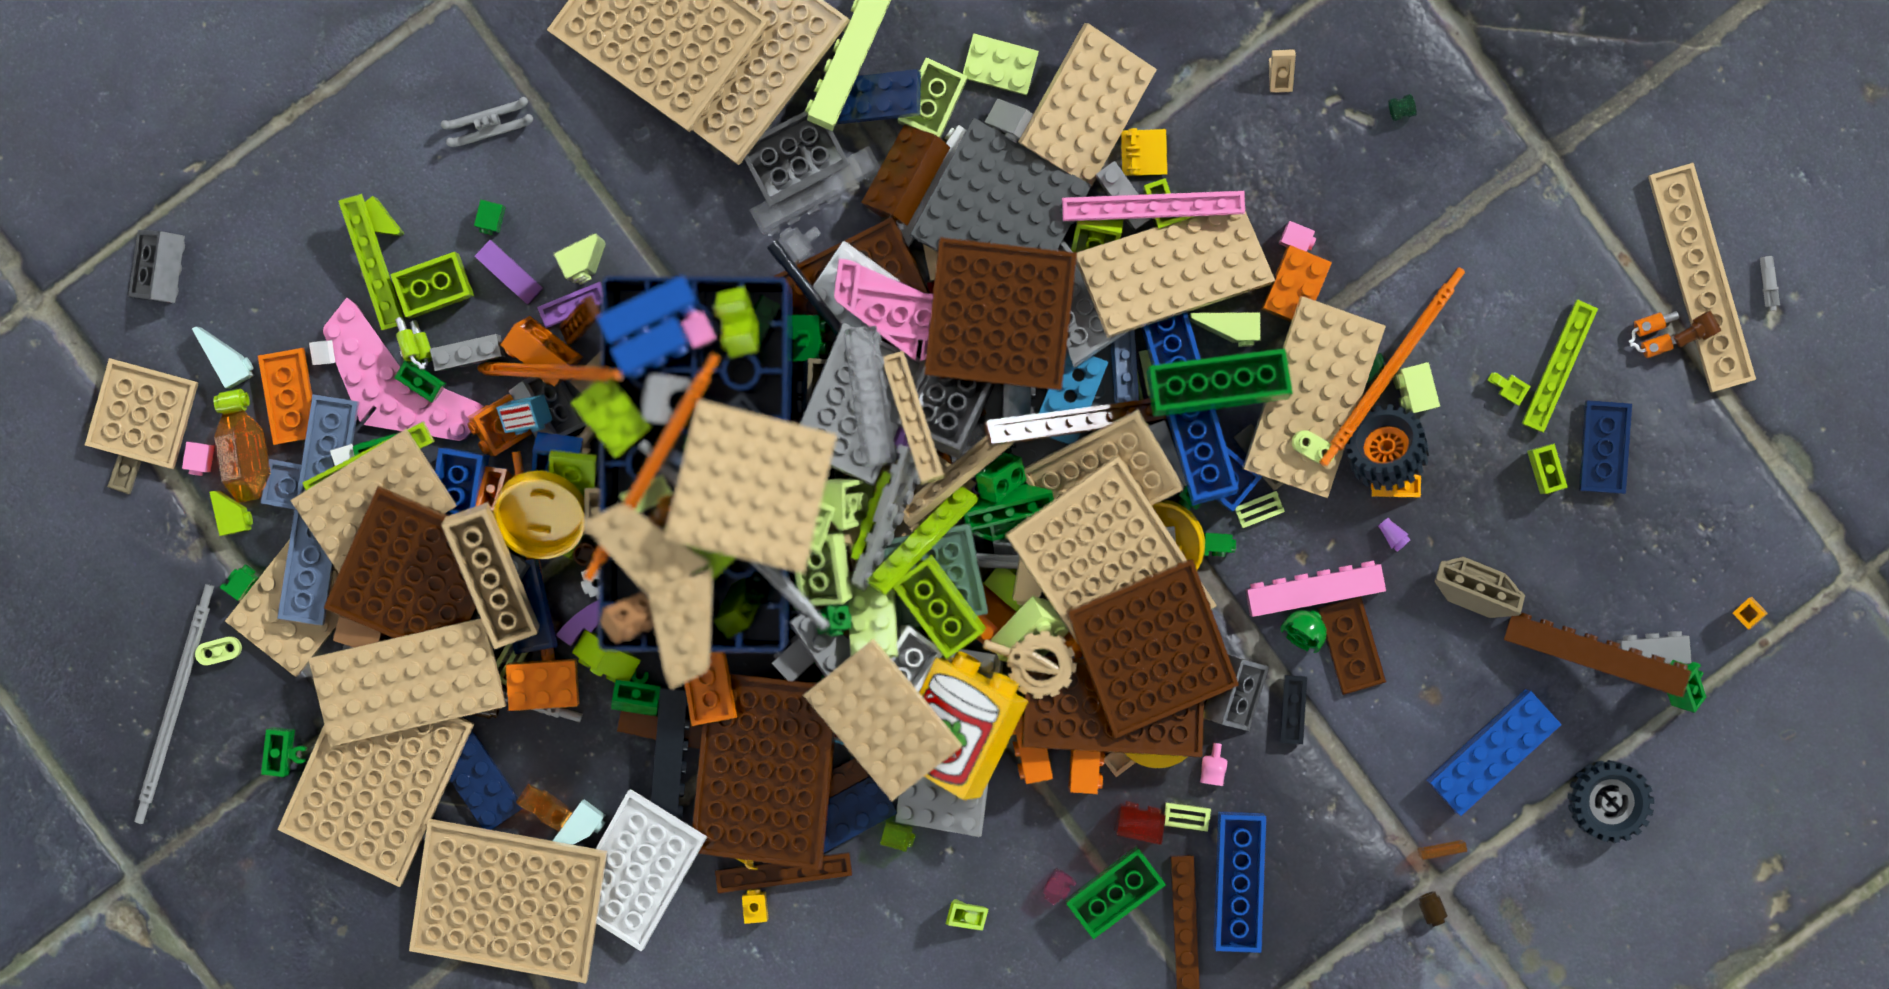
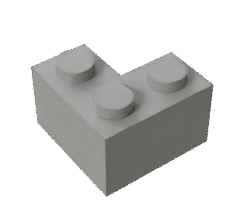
M997 99L985 123L1005 135L1009 140L1017 143L1033 114L1027 109Z

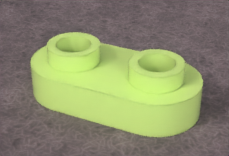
M1305 430L1296 432L1292 438L1293 448L1320 464L1319 461L1323 457L1321 454L1322 450H1329L1332 445L1312 432ZM1304 438L1308 439L1307 446H1303L1302 440Z
M231 636L200 644L195 651V657L202 665L223 662L238 657L241 653L242 645L237 638ZM228 644H232L234 646V650L232 652L228 651ZM208 649L212 652V656L210 658H208L205 654L206 650Z

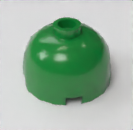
M1298 610L1290 614L1280 627L1282 633L1284 630L1288 633L1286 638L1291 643L1307 652L1310 648L1315 649L1313 653L1319 652L1327 635L1326 626L1321 620L1322 616L1313 610H1310V612Z

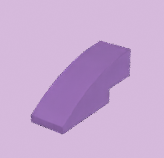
M489 240L475 255L485 267L526 304H529L543 289L492 240Z
M599 600L575 614L556 636L572 646L585 629L590 633L594 632L598 627Z

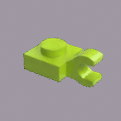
M1492 372L1487 379L1492 384L1501 388L1498 393L1500 396L1516 406L1521 404L1531 387L1513 375H1509L1505 379L1498 373Z

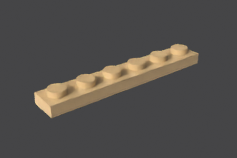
M904 351L881 357L921 484L944 478Z
M985 436L962 455L960 459L943 471L944 478L931 481L914 495L912 502L904 510L903 519L909 527L914 526L1013 443L989 446L987 436Z

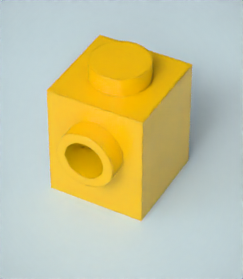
M759 888L748 889L747 893L742 895L744 924L767 922L766 891L761 892Z

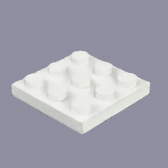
M843 241L813 285V288L840 323H845L865 333L869 326L835 300L834 292L839 259L851 260L899 282L900 280L846 241Z

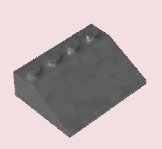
M805 111L764 132L744 158L769 207L850 165L833 131L808 121V113Z
M924 365L915 388L934 447L943 453L960 459L996 383L924 375ZM899 417L896 425L903 429L902 422Z

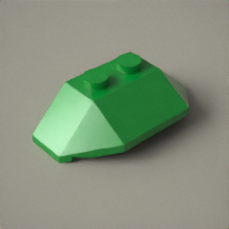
M1023 484L998 503L982 499L979 496L978 501L964 515L965 523H970L972 534L984 539L995 541L1007 538L1005 534L1024 522L1026 516L1031 517L1054 500L1053 492L1049 489Z

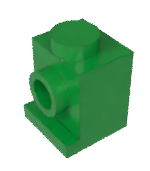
M1204 533L1205 556H1209V551H1212V556L1226 557V552L1235 553L1236 539H1232V534Z
M244 564L242 568L234 569L227 579L229 583L222 584L220 588L239 601L244 598L259 577L254 575L256 571L253 568Z

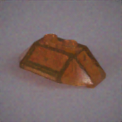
M245 411L226 415L222 414L214 435L222 483L238 503L260 499L261 492L271 474L263 428L248 416Z

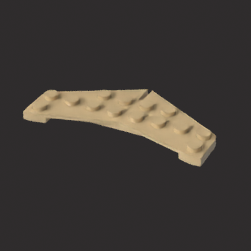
M618 504L585 520L584 523L589 533L648 594L665 677L671 689L705 673L710 665L713 566L695 575H692L691 572L710 564V561L687 545L664 540L665 530L626 504Z

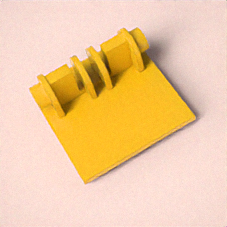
M1131 128L1122 131V172L1125 176L1167 174L1166 129L1137 130V128Z

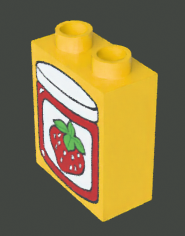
M957 651L954 658L935 659L919 694L960 741L962 746L924 777L962 800L981 798L1028 700L1016 694L1019 687L1016 681L1000 673H994L992 679L978 672L981 665L978 659L967 653Z

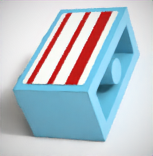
M544 394L512 400L496 407L505 433L515 432V435L527 432L528 429H531L532 432L539 431L545 428L544 424L552 421Z

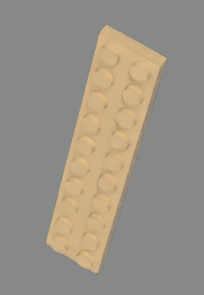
M1694 163L1649 175V182L1690 324L1694 323L1693 319L1711 310L1722 331L1706 340H1703V338L1695 340L1710 392L1756 380Z

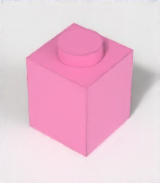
M1289 221L1286 224L1279 244L1285 247L1292 245L1307 252V249L1312 250L1316 238L1313 237L1315 231Z
M697 310L685 316L686 320L682 324L693 348L697 349L717 339L704 312L699 314Z
M186 442L182 469H188L189 474L203 476V472H210L215 446Z

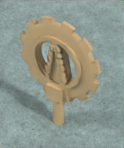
M1041 631V634L1033 635V632L1024 636L1025 640L1021 643L1016 642L1011 648L985 640L983 644L984 649L1007 657V667H1011L1012 670L1009 677L1019 684L1018 690L1026 695L1029 692L1034 694L1033 698L1043 699V695L1050 694L1051 697L1060 694L1059 690L1063 686L1067 688L1072 681L1069 679L1071 673L1076 671V663L1072 661V656H1075L1071 646L1067 648L1064 644L1066 640L1060 635L1057 637L1051 636L1049 631ZM1035 650H1050L1058 658L1059 665L1036 653ZM1026 670L1053 674L1054 676L1048 680H1035L1028 675Z

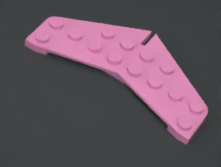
M839 259L834 292L836 302L915 361L918 340H923L920 361L925 360L933 293L925 294L861 266L856 262Z
M346 298L325 324L323 333L326 341L332 340L335 363L350 399L359 402L357 414L359 421L362 422L375 406L377 409L364 425L403 431L424 421L433 437L457 441L465 440L471 434L467 423L470 422L467 416L484 406L447 389H443L440 396L431 403L396 380L394 377L400 369L399 364L364 317L358 305L349 298Z

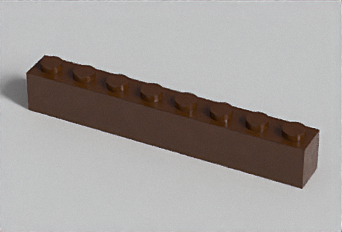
M1522 612L1519 616H1511L1504 637L1505 641L1666 693L1684 697L1692 673L1690 670H1687L1688 665L1674 661V665L1664 663L1665 658L1652 654L1651 658L1642 656L1643 651L1629 647L1627 651L1621 649L1619 643L1607 640L1605 644L1597 641V636L1585 633L1583 637L1575 634V629L1563 626L1561 630L1553 627V622L1541 619L1539 623L1531 620V615Z

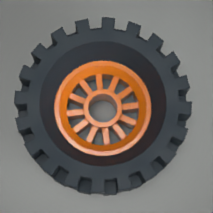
M1381 405L1376 406V411L1373 413L1369 411L1346 443L1345 450L1352 472L1355 473L1359 481L1363 480L1364 485L1369 487L1373 483L1374 489L1381 490V486L1384 485L1388 491L1393 490L1392 485L1398 484L1400 489L1405 487L1404 481L1408 480L1410 484L1415 481V473L1420 476L1424 472L1422 465L1427 466L1429 448L1424 428L1419 418L1416 419L1415 414L1411 411L1406 414V410L1403 407L1399 406L1396 411L1394 405H1387V410H1382Z

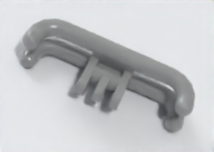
M521 97L515 102L458 119L443 120L441 127L446 130L456 129L473 123L476 129L479 130L461 137H450L446 140V144L450 147L462 146L530 125L533 122V116L530 114L501 124L499 115L527 106V98Z

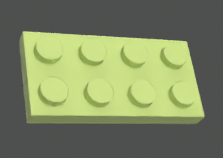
M855 571L849 572L850 581L852 580ZM851 582L853 597L849 599V613L852 618L850 628L851 656L874 638L889 658L898 657L895 589L892 587L886 595H883L872 586H867L865 591L857 589Z

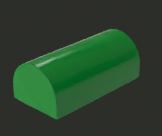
M404 361L394 377L431 403L440 396L446 385L425 369H419L418 365L412 361Z

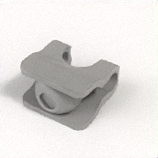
M659 374L648 375L645 379L641 401L643 418L649 422L669 424L675 413L668 405L669 396L676 390L688 391L693 381Z

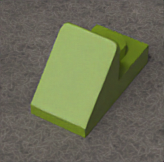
M954 899L951 902L945 924L983 931L988 908L966 904Z

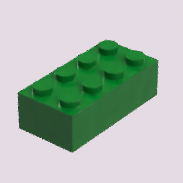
M1135 846L1067 897L1065 901L1094 940L1166 884L1139 847Z

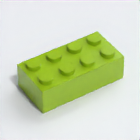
M932 554L909 570L893 586L946 659L981 635L986 629Z

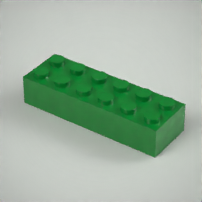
M1286 349L1149 366L1146 372L1153 417L1288 400L1293 394Z

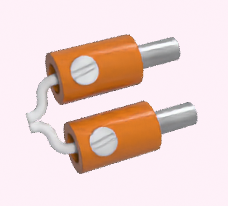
M1675 311L1664 316L1659 312L1634 321L1635 329L1632 331V339L1629 340L1630 346H1635L1639 352H1643L1646 358L1672 350L1673 344H1676L1673 336L1670 337L1669 334L1641 343V348L1638 344L1632 342L1636 338L1635 332L1639 337L1666 328V323L1679 319L1678 312Z

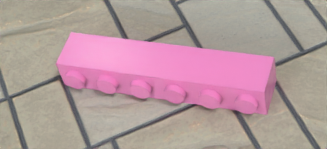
M1374 561L1363 562L1361 567L1354 569L1352 565L1339 567L1338 572L1330 573V569L1317 571V576L1308 577V573L1295 575V580L1286 581V578L1272 580L1273 584L1265 586L1263 582L1250 584L1249 589H1245L1249 612L1252 617L1386 591L1381 564H1375Z

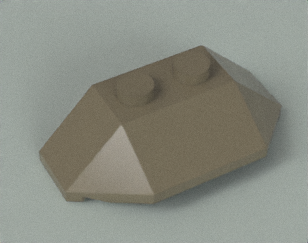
M1466 557L1440 562L1435 583L1447 601L1488 618L1519 616L1521 614L1525 595L1522 591L1518 590L1514 582L1505 573Z

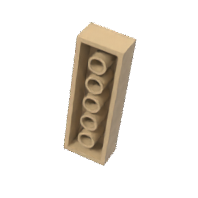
M487 502L445 517L442 524L494 649L537 634L539 623L489 503Z

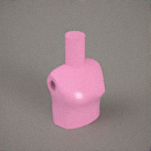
M1213 743L1211 756L1203 757L1201 783L1223 786L1227 760L1220 757L1222 744Z

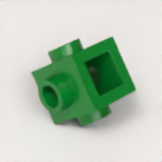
M830 604L817 611L829 623L823 630L817 625L818 635L829 634V637L842 636L844 631L851 628L852 618L848 606Z

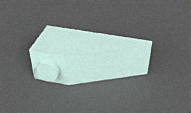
M192 328L225 388L231 389L254 376L251 371L254 369L253 365L247 357L244 358V356L203 328Z
M584 799L553 841L573 845L589 837L593 832L598 834L605 824L603 818L606 815Z

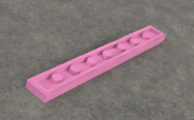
M1244 191L1062 198L1063 222L1245 214Z

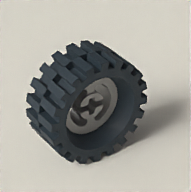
M1607 760V762L1596 761L1594 766L1591 764L1585 766L1586 771L1584 773L1579 771L1575 775L1578 777L1577 782H1571L1570 787L1573 788V791L1568 793L1567 798L1571 800L1568 808L1574 814L1572 819L1580 825L1579 828L1601 841H1611L1613 843H1620V839L1625 841L1631 840L1632 834L1638 836L1642 833L1639 828L1642 825L1648 826L1649 821L1646 818L1648 815L1653 816L1654 812L1653 809H1650V804H1655L1654 797L1649 794L1653 792L1652 788L1645 783L1647 779L1639 774V771L1612 760ZM1607 785H1614V789H1605L1602 790V792L1605 795L1611 797V801L1615 805L1621 807L1622 795L1624 798V803L1621 810L1612 816H1604V813L1606 811H1617L1613 806L1607 804L1608 801L1604 796L1600 794L1597 795L1598 804L1597 806H1595L1596 794L1601 788Z

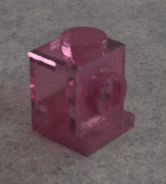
M1056 868L1042 889V892L1045 894L1044 898L1053 905L1058 903L1060 899L1065 900L1071 891L1069 885L1075 886L1076 880L1059 868Z

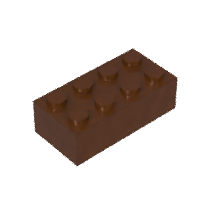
M904 124L861 203L876 215L887 219L893 217L896 222L908 226L951 147L935 134Z

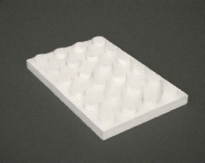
M630 789L596 848L607 851L597 924L642 951L707 836Z

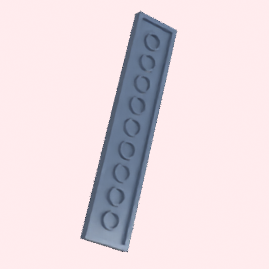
M312 395L297 496L306 491L302 482L335 466L330 450L350 444L353 445L359 407L358 401ZM296 508L294 510L277 619L323 626L327 609H324V606L329 597L334 565Z

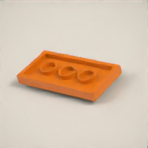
M304 348L259 355L258 361L273 445L306 440L312 390Z

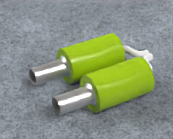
M399 317L396 319L399 329L396 338L400 347V354L404 361H412L418 365L419 369L424 370V366H427L428 362L432 361L431 347L425 332L420 331L417 320L411 321V329H407L403 317Z

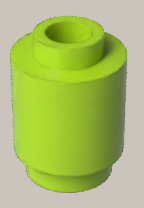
M242 389L220 392L213 399L216 412L224 415L246 411L247 406L250 404L247 392L244 393Z

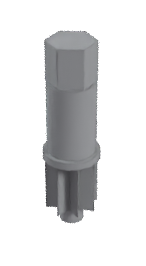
M1773 256L1761 257L1762 291L1764 292L1765 307H1769L1770 311H1776V306L1780 305Z

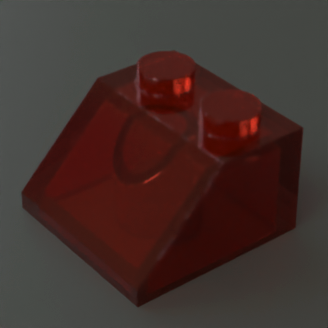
M1126 801L1125 804L1120 803L1114 830L1119 836L1161 845L1165 814L1161 813L1160 808L1148 806L1147 809L1139 808L1138 803Z

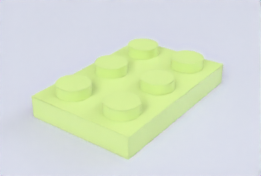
M973 34L963 74L967 76V80L1027 96L1039 51Z

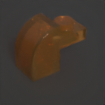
M529 783L516 801L520 807L537 815L541 822L559 832L572 814L570 809L555 796Z

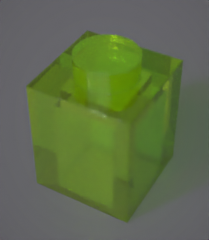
M887 820L880 845L906 852L908 846H913L916 834L912 833L913 827Z

